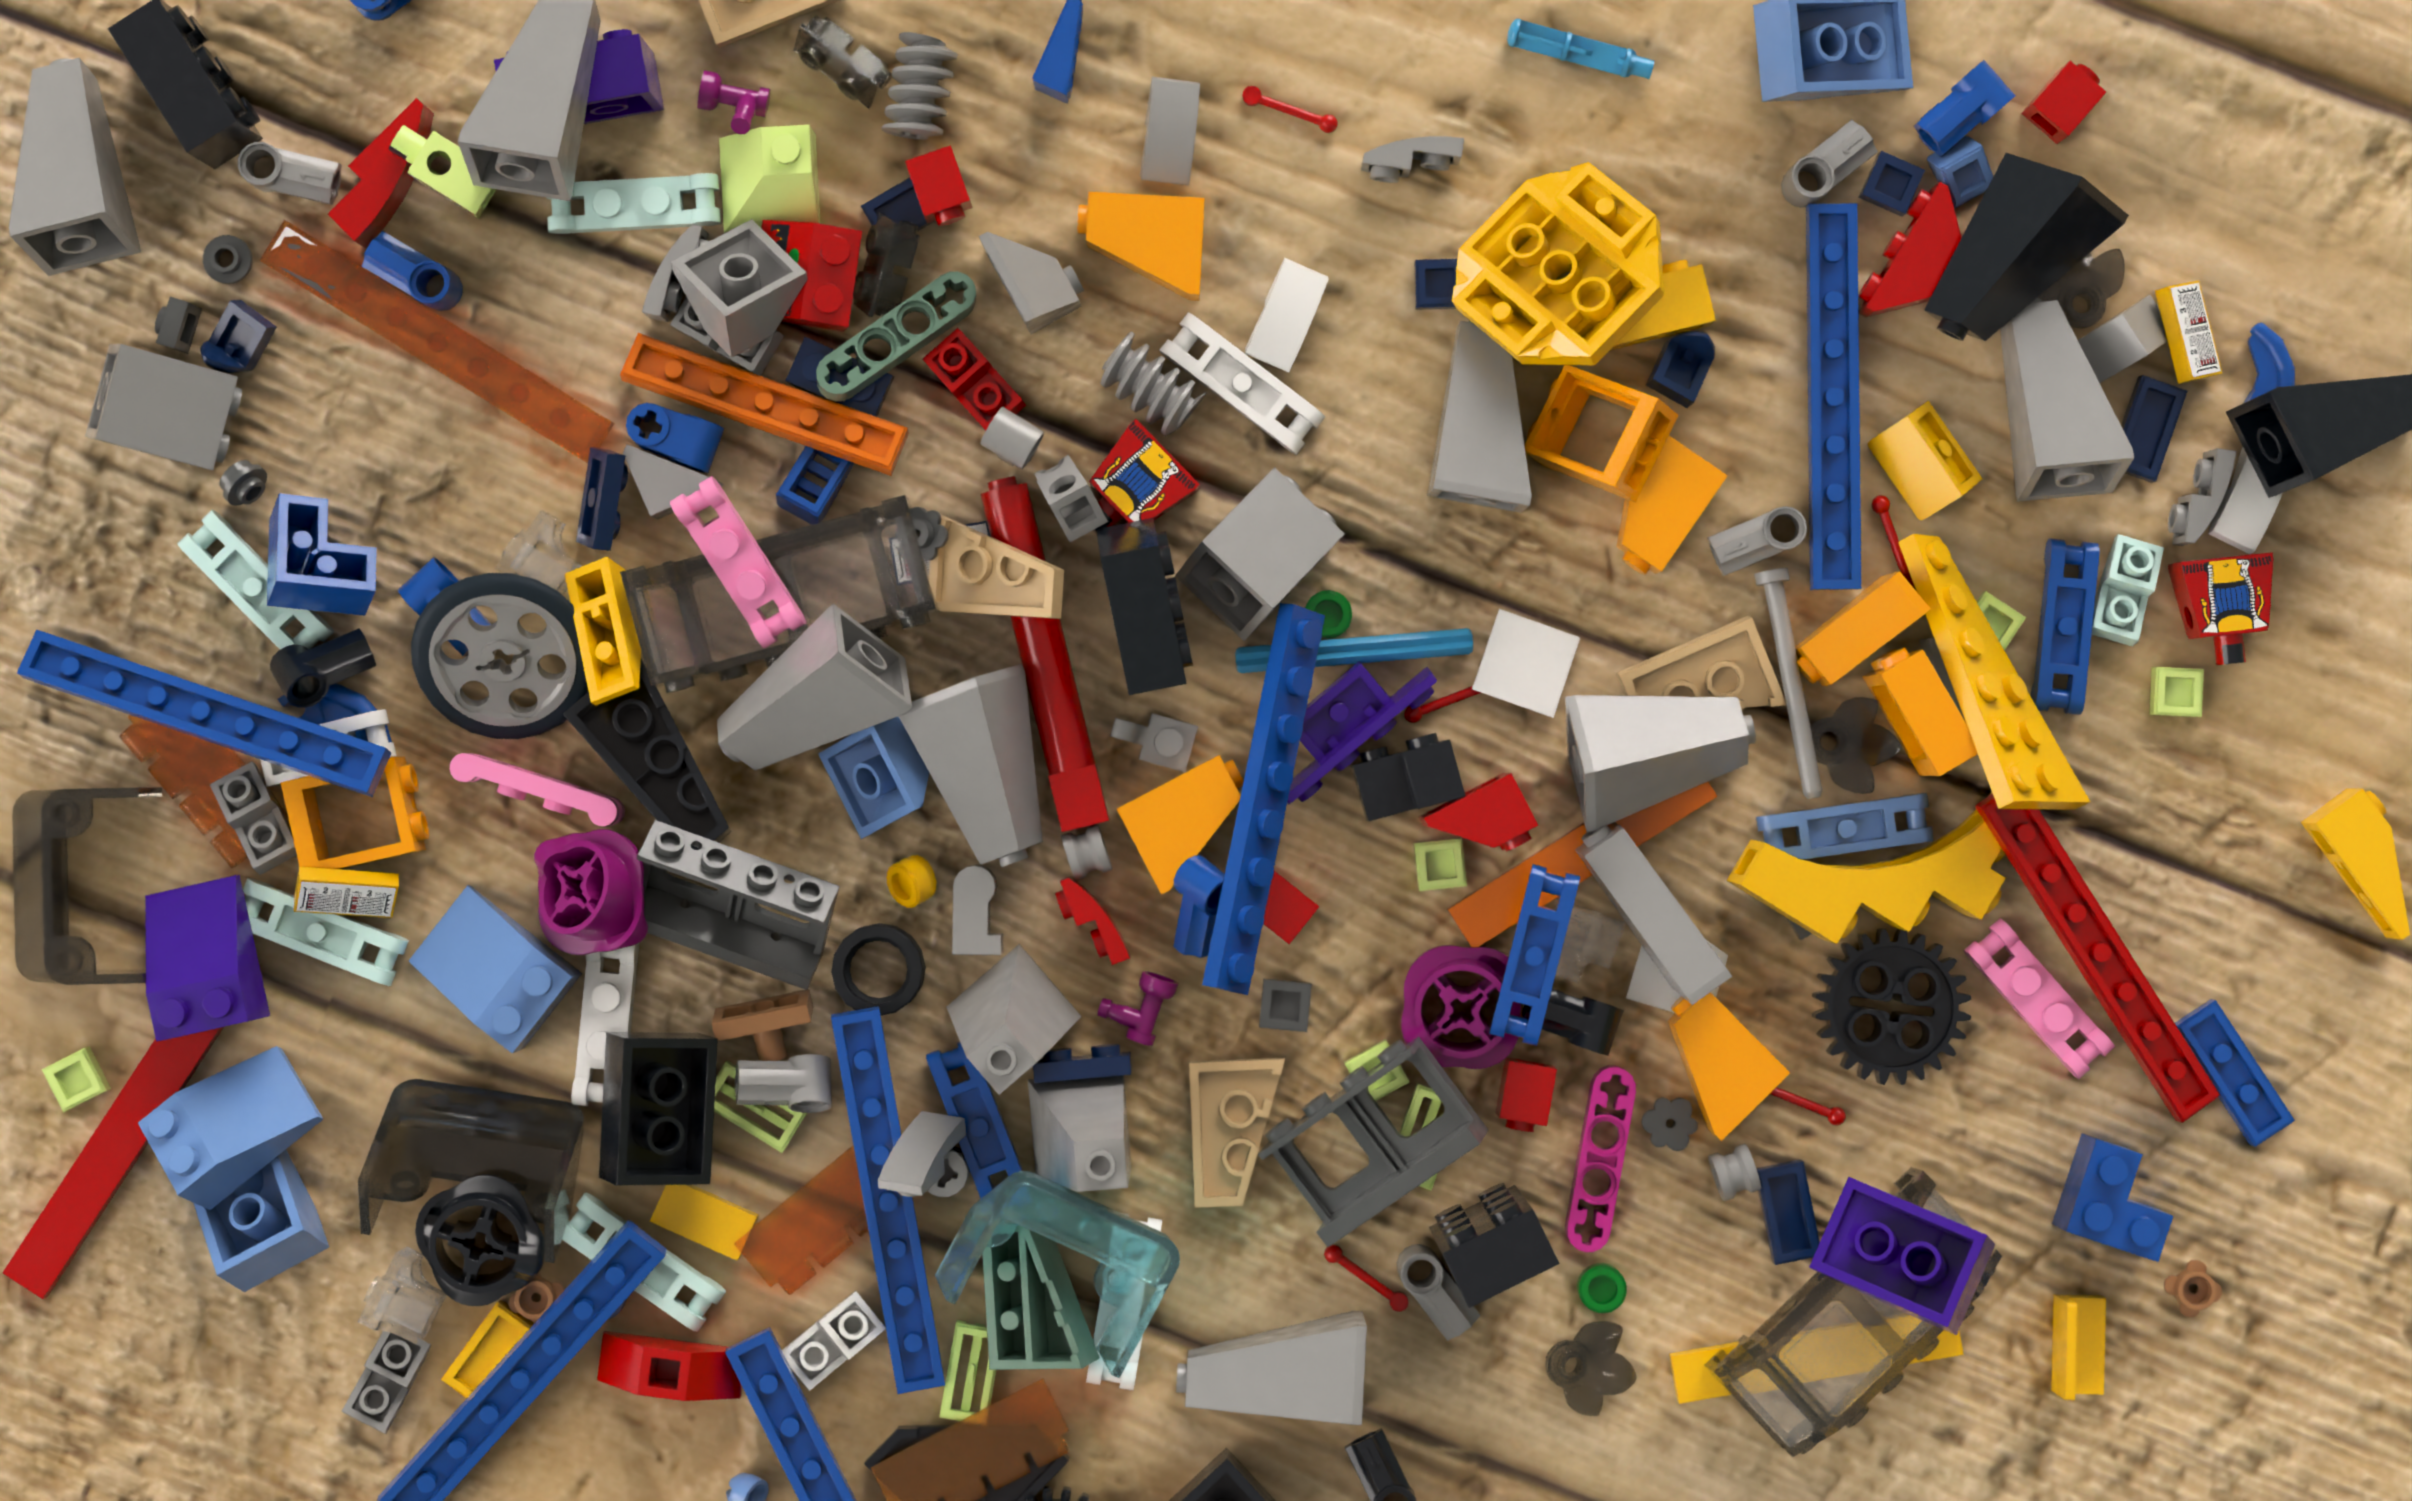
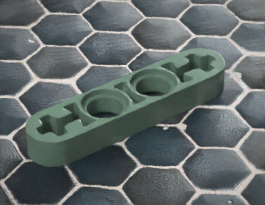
M958 271L941 275L826 355L819 362L816 369L817 387L820 393L832 401H845L852 398L966 318L973 311L976 303V286L973 280L966 274ZM950 287L955 292L963 289V303L959 305L955 300H951L941 307L943 319L940 320L934 307H937L946 299V288ZM932 299L934 307L927 300ZM921 312L928 317L930 325L925 332L912 334L904 329L902 325L903 318L908 313ZM872 339H882L889 344L891 353L882 361H873L865 356L863 352L864 345ZM854 353L859 366L866 373L861 374L857 365L847 373V385L841 386L838 382L828 384L830 380L829 370L835 368L839 373L844 372L852 366V357L849 355Z

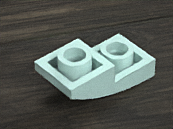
M2120 534L2114 538L2095 597L2092 635L2132 647L2139 641L2148 597L2156 588L2164 547Z

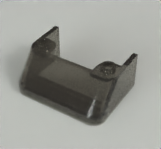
M162 787L31 790L23 793L16 800L12 811L15 962L19 972L26 979L33 982L63 985L146 983V969L96 970V954L92 945L82 937L69 935L67 838L83 834L91 825L93 819V798L162 797Z
M412 1079L400 1083L391 1094L358 1178L361 1234L371 1235L384 1200L397 1202L414 1201L427 1192L433 1177L462 1182L475 1175L490 1174L506 1179L519 1191H525L524 1199L533 1220L544 1224L545 1262L555 1263L573 1205L584 1133L583 1112L578 1106L561 1100L423 1079Z

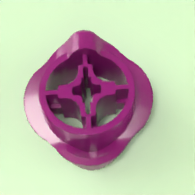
M598 829L546 840L536 848L534 861L539 875V921L544 935L557 949L572 955H587L595 952L615 951L636 945L645 939L648 933V923L644 915L643 862L636 860L639 851L632 841L624 835L611 830Z
M1455 945L1437 946L1421 954L1411 965L1404 982V1010L1401 1019V1029L1405 1044L1407 1045L1419 1036L1441 1067L1485 1069L1503 1061L1512 1052L1519 1037L1507 1033L1504 1034V1037L1489 1034L1490 1027L1486 1023V1018L1482 1015L1480 1009L1489 999L1491 992L1497 988L1500 993L1509 956L1492 948H1470ZM1454 971H1471L1484 976L1485 979L1482 981L1478 980L1470 986H1461L1456 984L1450 977L1447 978L1445 974ZM1433 984L1439 991L1438 995L1442 998L1445 1006L1437 1014L1436 1020L1428 1025L1422 1011V1001L1426 991ZM1458 998L1459 1001L1464 1003L1470 999L1472 1001V1014L1467 1016L1466 1013L1461 1011L1455 1015L1453 1013V1000ZM1513 1002L1510 1014L1521 1017V1003ZM1463 1028L1480 1039L1468 1043H1458L1446 1040L1440 1035L1443 1033L1446 1035L1454 1029Z

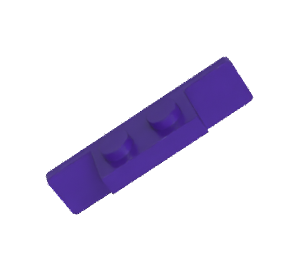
M1359 661L1308 703L1300 742L1315 760L1293 778L1287 801L1288 805L1297 798L1304 802L1313 796L1322 787L1323 783L1320 779L1334 767L1337 771H1341L1349 766L1360 754L1357 748L1371 736L1374 740H1378L1386 735L1397 724L1394 717L1408 705L1411 709H1415L1428 700L1434 693L1431 686L1437 682L1428 667L1424 668L1390 697Z

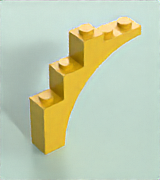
M1976 809L1957 828L1925 848L1893 860L1857 866L1817 864L1801 860L1765 842L1751 839L1726 881L1818 938L1837 944L1840 938L1847 937L1855 927L1858 920L1856 911L1859 907L1894 928L1910 932L1911 928L1920 924L1927 915L1930 908L1928 900L1931 895L1965 916L1982 920L1985 914L1990 913L1996 907L2001 898L2002 891L2000 887L2006 878L1992 870L1991 866L1993 863L2001 860L2005 853Z

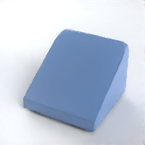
M1969 136L1961 138L1941 157L1937 153L1927 157L1930 169L1938 183L1942 182L1949 186L1954 208L1986 192L1993 178L1983 146Z

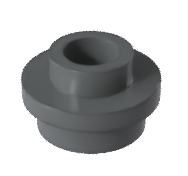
M222 235L216 237L208 243L204 250V268L211 278L220 283L234 284L240 282L249 274L252 268L253 257L250 248L244 241L235 236ZM225 251H231L234 256L232 264L228 267H222L219 263V257Z
M248 460L234 463L224 472L220 479L219 485L223 490V497L233 506L247 505L255 502L265 490L267 473L260 465L251 464Z

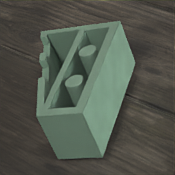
M1006 1215L981 1223L989 1370L1082 1369L1100 1358L1046 1215Z

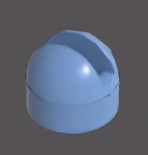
M740 1473L730 1479L729 1486L732 1489L726 1491L728 1501H765L769 1486L767 1481L754 1474Z

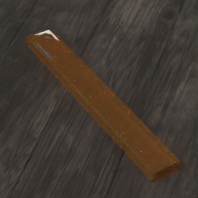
M286 220L283 221L259 260L588 463L590 447L600 448L615 424Z

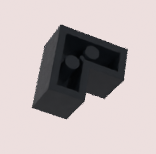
M1432 733L1406 740L1408 750L1389 755L1387 746L1360 753L1361 763L1351 765L1366 821L1369 822L1412 809H1421L1465 797L1450 739L1438 741L1437 734Z

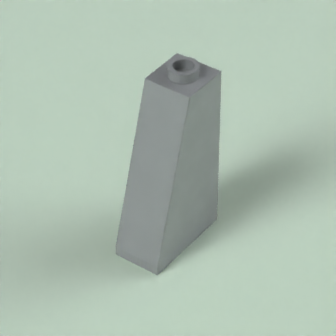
M1613 822L1609 826L1588 831L1583 835L1581 839L1584 843L1576 848L1575 851L1673 990L1693 1005L1732 977L1723 962L1623 827Z

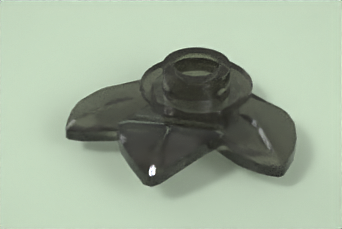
M2112 249L2094 259L2091 253H2089L2037 298H2040L2042 302L2058 300L2070 326L2073 328H2088L2096 324L2104 315L2106 299L2114 295L2122 287L2125 264L2121 250ZM2075 297H2082L2086 300L2087 310L2085 313H2078L2073 308L2072 303Z
M1864 697L1846 700L1840 704L1832 717L1821 718L1810 726L1817 762L1827 765L1831 779L1836 785L1853 793H1872L1875 784L1870 766H1876L1887 761L1902 748L1901 743L1889 730L1873 723L1878 710L1877 700ZM1826 732L1833 733L1837 740L1836 746L1830 751L1825 750L1821 745V737Z
M1598 1321L1586 1324L1580 1329L1573 1340L1560 1341L1547 1353L1545 1367L1548 1377L1554 1384L1563 1388L1567 1404L1579 1414L1598 1416L1603 1405V1395L1623 1393L1637 1379L1636 1372L1631 1363L1622 1355L1615 1353L1622 1336L1623 1327L1614 1322ZM1575 1357L1577 1360L1576 1367L1571 1373H1567L1565 1370L1566 1362L1570 1358Z

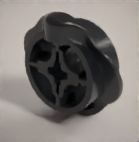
M481 1174L465 1179L460 1184L430 1198L422 1207L416 1221L415 1235L421 1253L428 1260L434 1277L443 1292L460 1304L467 1306L491 1304L502 1296L528 1285L536 1278L543 1266L546 1254L543 1233L533 1220L523 1195L512 1183L502 1177ZM483 1206L480 1216L474 1221L465 1222L458 1220L456 1224L445 1221L451 1214L462 1208ZM498 1211L512 1222L517 1231L519 1242L513 1241L512 1235L501 1231L496 1222ZM477 1232L486 1234L484 1248L475 1246L476 1238L474 1237ZM442 1239L448 1240L449 1246L457 1248L463 1254V1269L450 1259L445 1251ZM505 1257L515 1259L512 1264L501 1271L491 1274H478L481 1264L486 1260L498 1259L503 1261Z

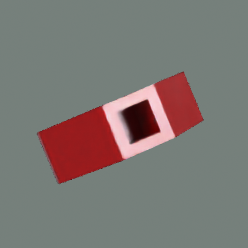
M1939 182L1929 192L1921 189L1907 211V214L1913 217L1905 233L1896 231L1882 254L1889 259L1880 275L1875 272L1871 273L1859 292L1858 297L1864 300L1859 309L1860 315L1867 318L1929 301L1962 238L1949 186Z
M610 1331L603 1332L597 1380L635 1395L680 1401L740 1399L743 1388L725 1353L726 1348H728L727 1346Z

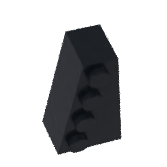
M642 658L639 689L596 706L591 703L588 691L563 713L572 726L657 821L716 842H721L732 832ZM692 846L694 850H700V848Z

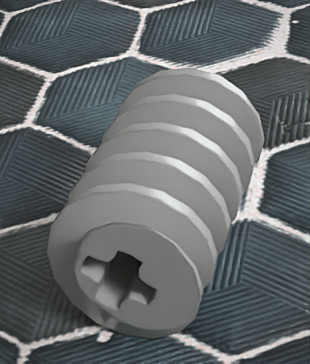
M902 32L899 34V39L907 47L897 49L895 57L904 66L892 69V78L901 85L892 86L888 90L889 97L898 104L888 105L884 111L885 116L895 123L884 124L881 129L887 134L916 140H926L929 136L943 135V129L931 123V119L946 116L947 114L945 109L934 103L935 99L950 97L951 92L938 85V82L942 79L954 77V73L943 67L942 62L955 60L958 54L945 47L946 44L937 38L919 33Z
M1131 331L1103 365L1102 370L1104 369L1100 384L1104 388H1108L1119 382L1115 395L1119 400L1134 394L1130 407L1134 412L1150 406L1145 419L1149 424L1165 418L1161 433L1166 437L1185 423L1207 392L1193 399L1191 397L1195 385L1193 380L1178 387L1176 382L1180 370L1177 367L1163 375L1161 369L1165 358L1162 355L1148 363L1146 357L1150 346L1146 343L1138 349L1132 350L1131 345L1135 334Z

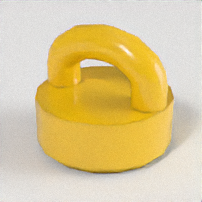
M909 856L888 868L886 876L887 886L892 897L900 905L906 908H914L935 894L937 885L935 873L929 862L922 856Z

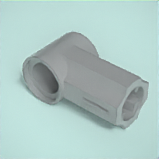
M1850 120L1808 155L1799 159L1787 171L1781 183L1785 199L1792 205L1800 208L1806 207L1808 204L1817 203L1831 189L1878 152L1873 143V138L1863 126ZM1806 171L1815 177L1818 186L1817 191L1805 190L1798 181L1799 172Z
M265 142L248 144L239 154L238 169L240 175L248 183L263 192H279L333 205L338 195L342 168L340 163L274 148ZM264 156H272L275 161L273 173L263 179L256 178L254 175L256 161Z
M1001 407L985 431L980 444L994 452L1005 463L1023 469L1037 451L1045 432L1008 409Z
M1784 506L1707 537L1716 564L1722 576H1725L1795 548L1806 537L1807 524L1801 512L1795 508ZM1780 515L1787 516L1795 525V534L1786 543L1774 539L1770 530L1771 522Z
M804 1054L791 1057L788 1061L738 1060L735 1075L736 1105H788L790 1110L802 1113H816L829 1110L832 1107L831 1058L817 1054Z
M1414 1244L1405 1248L1399 1254L1397 1272L1405 1289L1414 1296L1445 1339L1449 1341L1472 1327L1473 1323L1480 1317V1313L1474 1306L1468 1308L1457 1283L1439 1261L1436 1253L1428 1246ZM1424 1259L1432 1263L1431 1274L1423 1280H1414L1407 1275L1409 1266L1417 1260Z

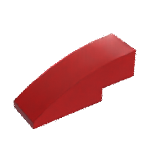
M418 98L348 165L361 181L328 213L354 242L364 248H367L372 239L376 238L389 223L414 181V178L407 173L412 164L388 149L403 125L425 139H428L430 136L434 113Z

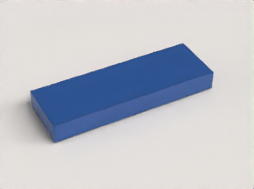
M2210 999L2175 1022L2182 1036L2219 1092V1099L2249 1145L2253 1147L2258 1146L2295 1121L2216 1000Z

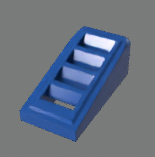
M1082 0L1066 1L1032 77L1035 90L1067 104L1072 93L1083 18Z
M805 446L776 493L777 505L809 524L819 527L854 463ZM816 454L838 465L836 470L833 471L814 461ZM807 471L826 481L825 488L804 478ZM797 489L817 499L815 504L795 494Z

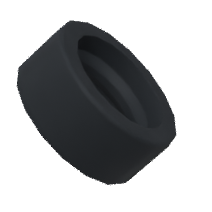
M877 923L858 928L843 939L834 954L831 973L835 990L846 1005L854 1010L879 1006L880 1014L883 1016L896 1013L914 1000L923 985L926 966L922 949L912 935L897 926ZM874 941L888 942L897 947L905 957L907 965L906 980L901 988L891 996L883 998L870 997L859 991L852 981L850 972L852 958L857 950L866 943Z

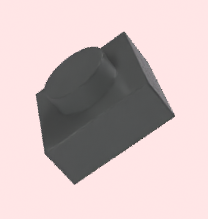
M170 297L167 307L163 306L156 318L155 333L158 334L156 343L189 354L202 308Z
M1263 978L1259 1028L1307 1032L1312 984Z

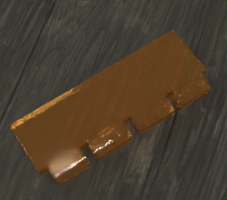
M129 715L127 718L133 724L120 734V739L141 763L151 758L155 753L161 756L147 770L172 799L177 798L187 789L192 792L179 804L180 809L203 836L210 833L218 825L222 827L223 830L210 841V844L231 868L236 867L248 858L235 829L227 823L210 787L211 783L246 765L245 762L232 749ZM280 805L285 817L289 822L286 810Z
M854 1145L843 1152L734 1243L770 1287L778 1282L789 1295L793 1294L817 1274L814 1267L806 1259L812 1254L813 1258L824 1268L854 1244L852 1238L844 1230L845 1226L849 1224L859 1237L864 1236L869 1231Z
M1044 1378L875 1464L871 1467V1470L887 1501H938L942 1496H944L946 1501H977L988 1495L981 1476L987 1474L994 1489L998 1490L1031 1473L1024 1457L1025 1453L1030 1451L1038 1468L1069 1453V1448L1062 1434L1069 1431V1428Z

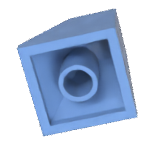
M899 716L853 733L818 753L861 839L923 806L929 771Z

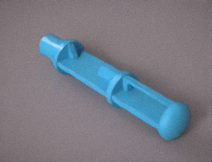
M1520 18L1515 19L1511 23L1507 34V41L1511 47L1525 49L1558 58L1562 61H1569L1613 73L1624 78L1635 75L1650 79L1655 60L1637 56L1636 52L1630 48L1626 49L1575 35L1571 32H1564L1527 22Z

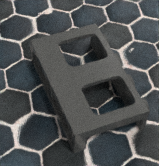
M655 820L636 859L644 862V915L648 923V933L808 990L823 956L840 886ZM692 846L700 848V850H694ZM667 871L706 884L708 886L717 888L719 890H710L705 887L696 885L694 883L682 880L680 878L670 875ZM787 879L793 883H786L784 880ZM758 904L809 921V923L799 922L760 907Z
M1419 1036L1407 1045L1401 1039L1394 1042L1377 1056L1381 1061L1377 1066L1368 1072L1363 1066H1360L1340 1082V1085L1343 1087L1341 1091L1329 1098L1326 1092H1323L1302 1108L1306 1115L1292 1124L1289 1118H1286L1265 1134L1269 1141L1258 1155L1263 1160L1273 1154L1323 1221L1316 1233L1327 1247L1474 1149L1482 1142L1488 1132V1128ZM1406 1060L1415 1065L1445 1107V1111L1441 1116L1411 1136H1403L1397 1131L1368 1091V1086ZM1330 1113H1335L1341 1119L1369 1157L1368 1166L1335 1188H1330L1323 1183L1294 1143L1295 1137Z

